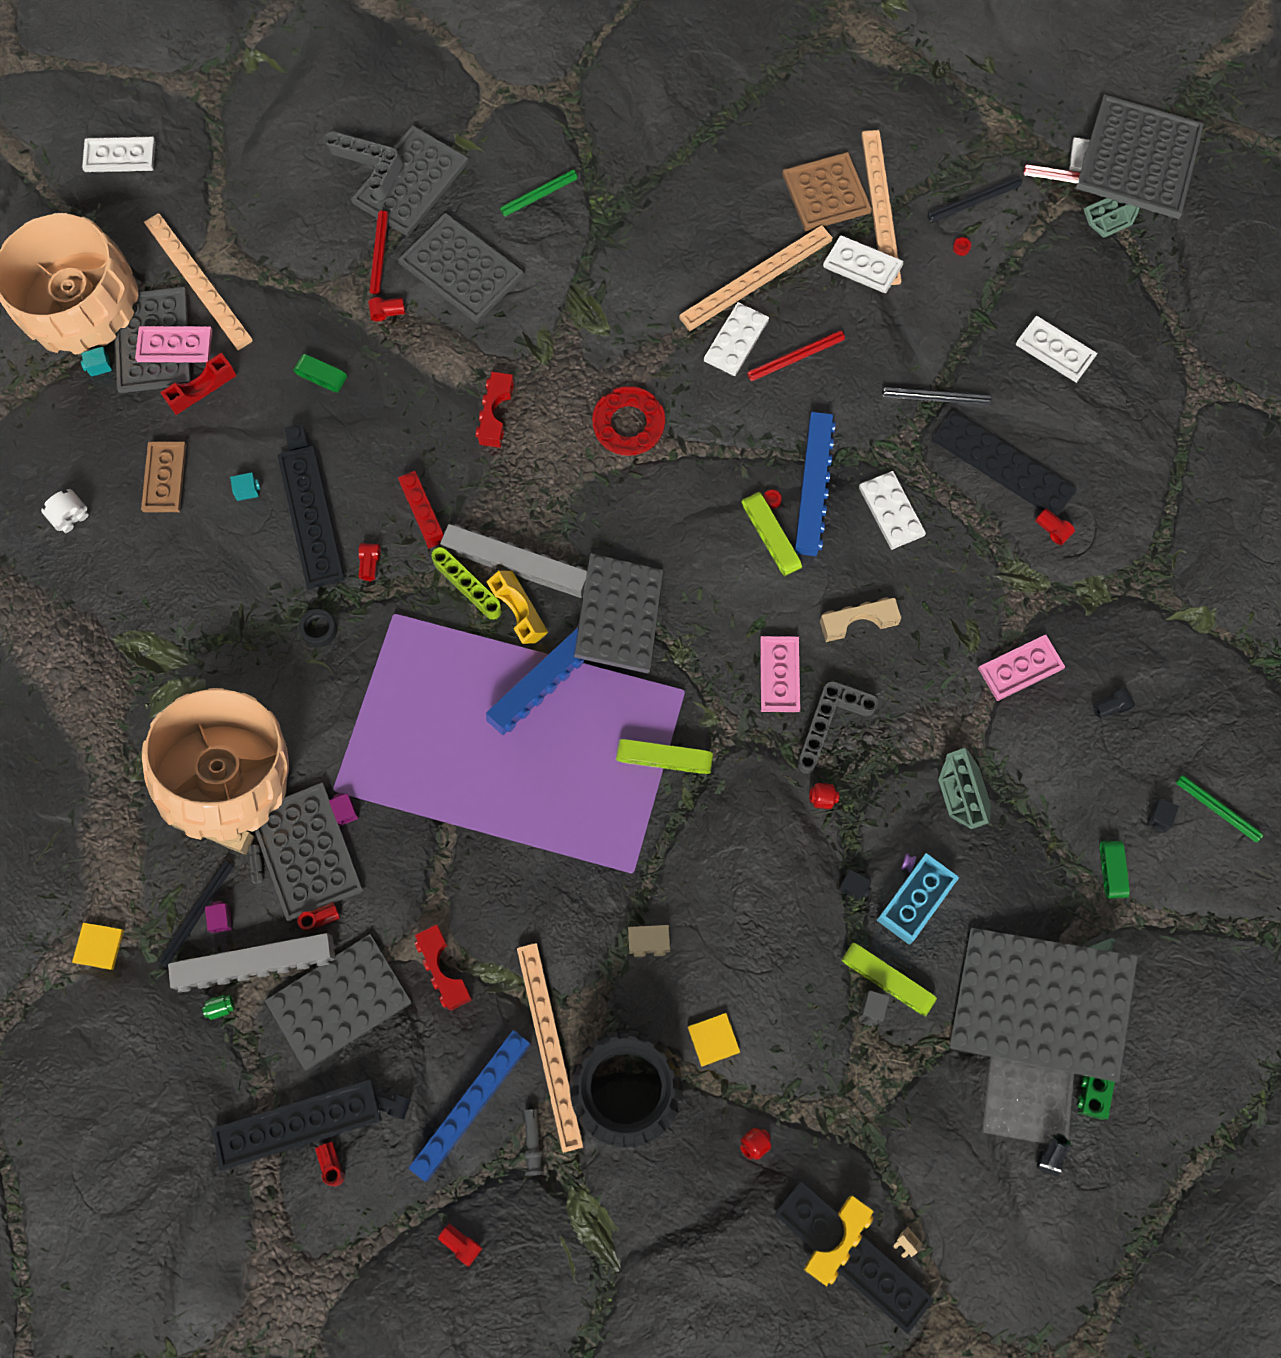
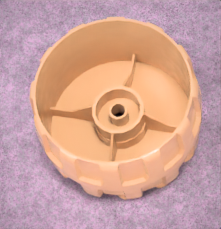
M54 213L28 221L3 243L0 249V302L19 328L32 340H38L47 350L55 353L63 350L71 351L73 354H81L94 346L107 345L116 338L115 333L120 328H125L130 323L134 315L133 304L138 300V285L123 253L95 222L86 217H79L68 213Z
M209 688L208 690L191 694L187 693L175 699L172 704L162 712H159L152 720L147 739L142 745L144 779L148 792L156 804L161 817L169 825L174 823L183 829L187 836L199 840L203 836L216 837L220 841L236 839L239 833L246 830L255 831L269 820V814L272 810L277 809L282 804L286 794L289 771L287 746L275 715L271 711H267L253 696L246 693L224 690L223 688Z

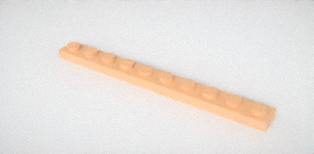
M879 130L862 131L861 137L877 249L898 259ZM900 271L891 285L901 284Z
M158 213L144 222L146 227L235 348L240 350L253 342L250 335L161 215Z
M821 225L680 314L679 319L689 331L693 330L832 242L831 235Z
M535 943L517 948L562 1152L583 1148L577 1117L571 1104L570 1086L538 946Z

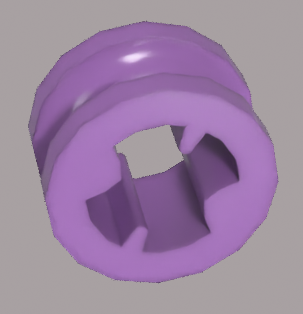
M906 853L901 870L907 869L911 873L916 856L911 857L909 853Z

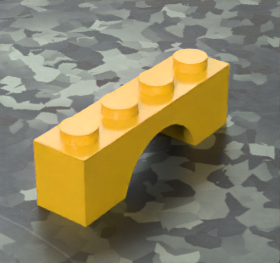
M499 570L487 581L495 597L504 601L514 612L517 620L514 630L522 644L537 643L548 633L513 571Z
M849 1195L838 1213L844 1225V1235L841 1243L835 1249L828 1252L814 1251L803 1270L825 1286L828 1283L833 1284L839 1274L836 1270L840 1264L844 1266L849 1259L850 1254L848 1251L852 1245L856 1247L861 1240L860 1232L864 1227H869L874 1218L871 1216L874 1211L855 1197Z

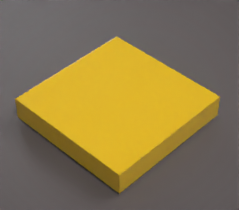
M83 923L72 963L114 970L124 930Z
M726 1013L688 1026L701 1067L740 1053Z

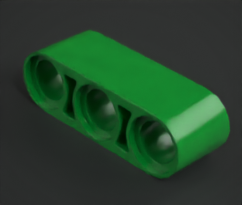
M306 354L301 355L293 368V371L300 377L336 393L340 391L348 378L343 371Z
M1101 841L1099 849L1105 896L1107 899L1128 898L1130 890L1124 844L1122 841Z

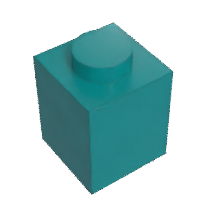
M103 347L81 353L83 358L81 360L82 368L84 371H88L91 377L112 371L109 356Z
M253 473L230 477L232 492L237 501L259 497L258 490L261 489L259 479H255Z

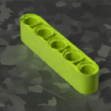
M757 492L743 499L742 504L783 576L801 569L802 565L799 557L762 494Z
M441 547L434 549L431 556L435 567L489 619L499 618L502 613L499 600L446 549ZM441 556H444V557H445L444 560H442V561H437L438 557H441ZM458 569L456 573H450V570ZM465 581L471 582L468 586H463L462 584ZM479 593L484 594L482 598H475ZM490 606L497 607L494 611L488 610Z
M626 739L618 741L616 760L623 763L700 774L711 773L713 753L705 750Z
M855 943L850 945L841 959L847 966L923 1016H927L937 1000L933 994Z

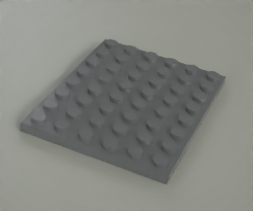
M1104 95L1076 189L1180 219L1204 123Z
M971 928L950 1049L1120 1083L1138 956Z

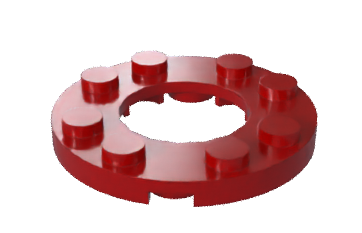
M637 387L616 388L613 392L603 396L594 408L592 417L594 434L601 445L613 453L625 456L642 454L653 448L663 435L665 428L663 407L653 394ZM632 406L638 408L647 419L645 429L634 437H623L617 434L611 426L613 414L623 407Z

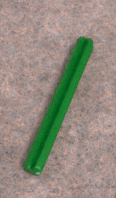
M571 170L501 206L500 211L502 215L507 216L577 179V174L574 170Z
M1185 775L1178 778L1176 782L1178 786L1255 842L1262 839L1264 834Z

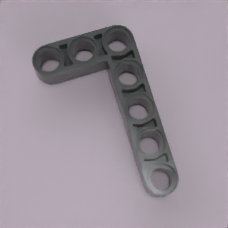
M337 132L328 133L324 138V142L333 155L375 167L368 180L367 187L376 200L385 199L403 167V161L397 150Z
M836 682L827 683L823 689L800 755L798 769L806 774L814 770L836 706L863 716H871L878 706V700L875 696ZM827 690H834L836 695L830 696ZM851 696L855 701L848 702L845 697ZM869 702L873 708L868 709L863 703ZM821 708H829L830 713H823ZM821 724L824 730H816L815 725ZM816 742L818 744V748L813 749L809 746L808 743ZM808 759L812 762V765L809 767L805 766L802 761Z

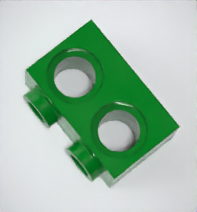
M1082 1075L1080 1086L1083 1087L1082 1094L1078 1096L1076 1104L1079 1108L1078 1113L1101 1120L1108 1119L1115 1082ZM1094 1079L1099 1080L1101 1084L1099 1090L1093 1087ZM1091 1099L1094 1100L1097 1104V1108L1095 1111L1091 1110L1089 1107V1101Z

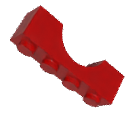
M220 353L206 362L204 371L196 379L185 384L175 382L160 393L174 414L177 415L236 377V374L228 360Z
M491 372L490 378H487L486 389L488 390L487 394L483 396L484 409L479 414L481 424L480 427L476 428V438L479 440V445L501 448L504 427L503 423L493 416V413L501 402L510 400L512 397L514 379L511 374Z
M413 471L398 477L400 486L411 507L428 549L439 545L444 535L416 472Z
M434 925L416 934L417 941L414 942L415 947L425 957L422 962L426 970H431L433 977L430 979L435 990L438 988L440 990L441 996H439V1000L443 1008L447 1007L451 1011L471 1001L472 998L462 979H450L444 976L440 969V956L447 943L439 926Z

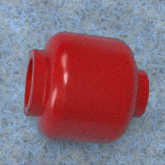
M816 783L814 787L810 788L809 802L815 808L832 809L834 804L839 801V792L836 791L833 784Z
M752 1128L741 1138L740 1149L748 1159L759 1160L771 1149V1136L765 1129Z

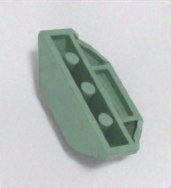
M1103 198L1083 209L1089 226L1104 238L1131 226L1140 207Z
M967 748L947 754L938 780L949 816L970 829L990 823L991 803L980 768Z

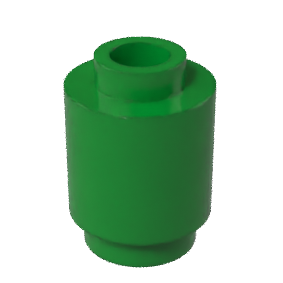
M223 994L205 1000L202 1010L205 1017L213 1020L230 1014L231 1011L235 1010V1005L231 995L226 996Z

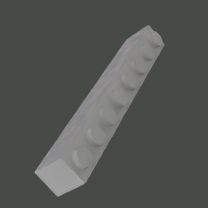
M448 524L440 545L441 548L446 549L449 553L500 571H513L515 576L582 598L587 573L585 568L580 566L573 567L566 561H556L548 555L535 554L528 548L521 549L513 543H503L495 537L490 536L488 538L482 536L478 531L472 530L471 532L465 530L460 525L453 526Z
M326 933L169 963L170 988L176 989L178 992L190 991V987L198 986V989L210 987L211 983L224 985L229 984L232 979L245 981L249 980L250 976L253 975L266 977L270 975L269 972L277 971V973H287L290 971V968L297 967V970H302L316 963L317 966L328 965L329 961L335 960L333 937Z

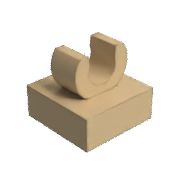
M907 1227L898 1237L894 1248L896 1249L901 1245L905 1249L901 1256L907 1257L909 1254L912 1257L919 1251L922 1242Z

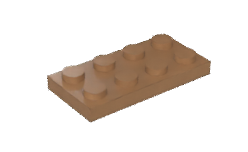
M148 442L141 505L143 512H180L187 446L185 442Z

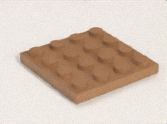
M848 152L783 170V178L805 231L816 229L821 225L827 226L871 213V206Z

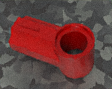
M372 298L368 301L370 319L372 321L380 322L385 320L387 316L405 314L403 298L389 300Z
M1045 509L1035 520V522L1050 533V538L1058 545H1063L1075 532L1071 523L1065 520L1061 521L1048 509Z
M360 543L359 579L365 581L376 580L377 561L380 559V544Z
M334 902L313 911L300 914L298 925L303 931L310 933L321 926L340 919ZM306 918H313L311 926H303Z
M325 1143L315 1148L322 1171L323 1182L334 1187L341 1185L345 1175L341 1169L334 1143ZM336 1170L338 1177L334 1182H331L329 1174Z
M450 1223L438 1237L468 1267L483 1249L477 1242L470 1237H466Z

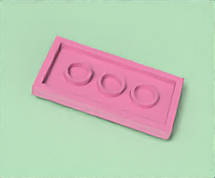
M139 326L135 359L137 362H208L210 360L213 330L211 327Z
M1044 635L979 666L978 669L995 699L999 701L1063 670L1065 665L1047 635Z
M761 636V712H800L799 637Z

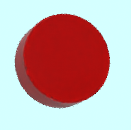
M960 237L954 241L953 251L957 255L964 256L970 252L971 242L969 239Z
M770 489L764 493L763 498L770 509H775L780 505L781 494L777 490Z

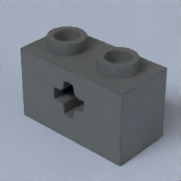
M869 990L863 997L858 1019L863 1020V1024L873 1027L884 1020L889 996Z

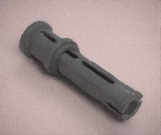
M537 1109L524 1110L527 1151L524 1154L527 1162L525 1176L543 1175L544 1171L541 1168L543 1152L539 1150Z

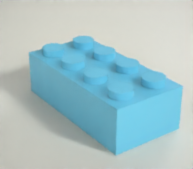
M926 853L877 921L910 945L959 877Z

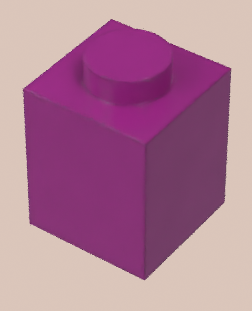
M348 793L337 794L332 800H329L336 822L340 826L359 819Z
M223 901L212 902L211 906L205 907L207 931L218 933L233 930L229 905L223 903Z

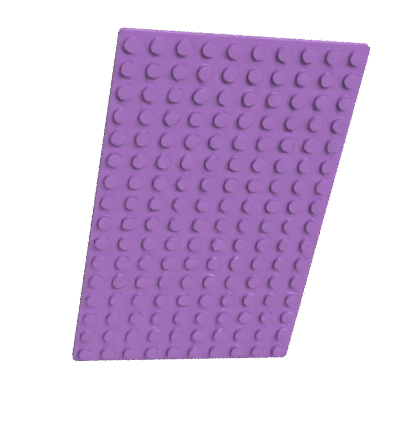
M394 614L340 767L334 791L336 793H348L349 796L594 864L627 873H634L664 768L617 761L618 741L626 739L670 746L685 692L675 687L583 663L580 668H575L566 681H561L552 694L548 693L539 706H534L525 719L519 720L511 732L501 735L486 721V712L549 654Z

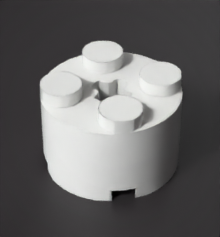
M66 489L68 492L64 494L62 491L54 494L45 502V510H41L57 531H63L64 533L71 531L74 527L73 524L77 521H83L88 517L87 507L71 489Z

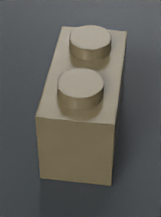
M669 925L628 927L629 954H634V957H645L646 953H654V956H665L666 952H670Z

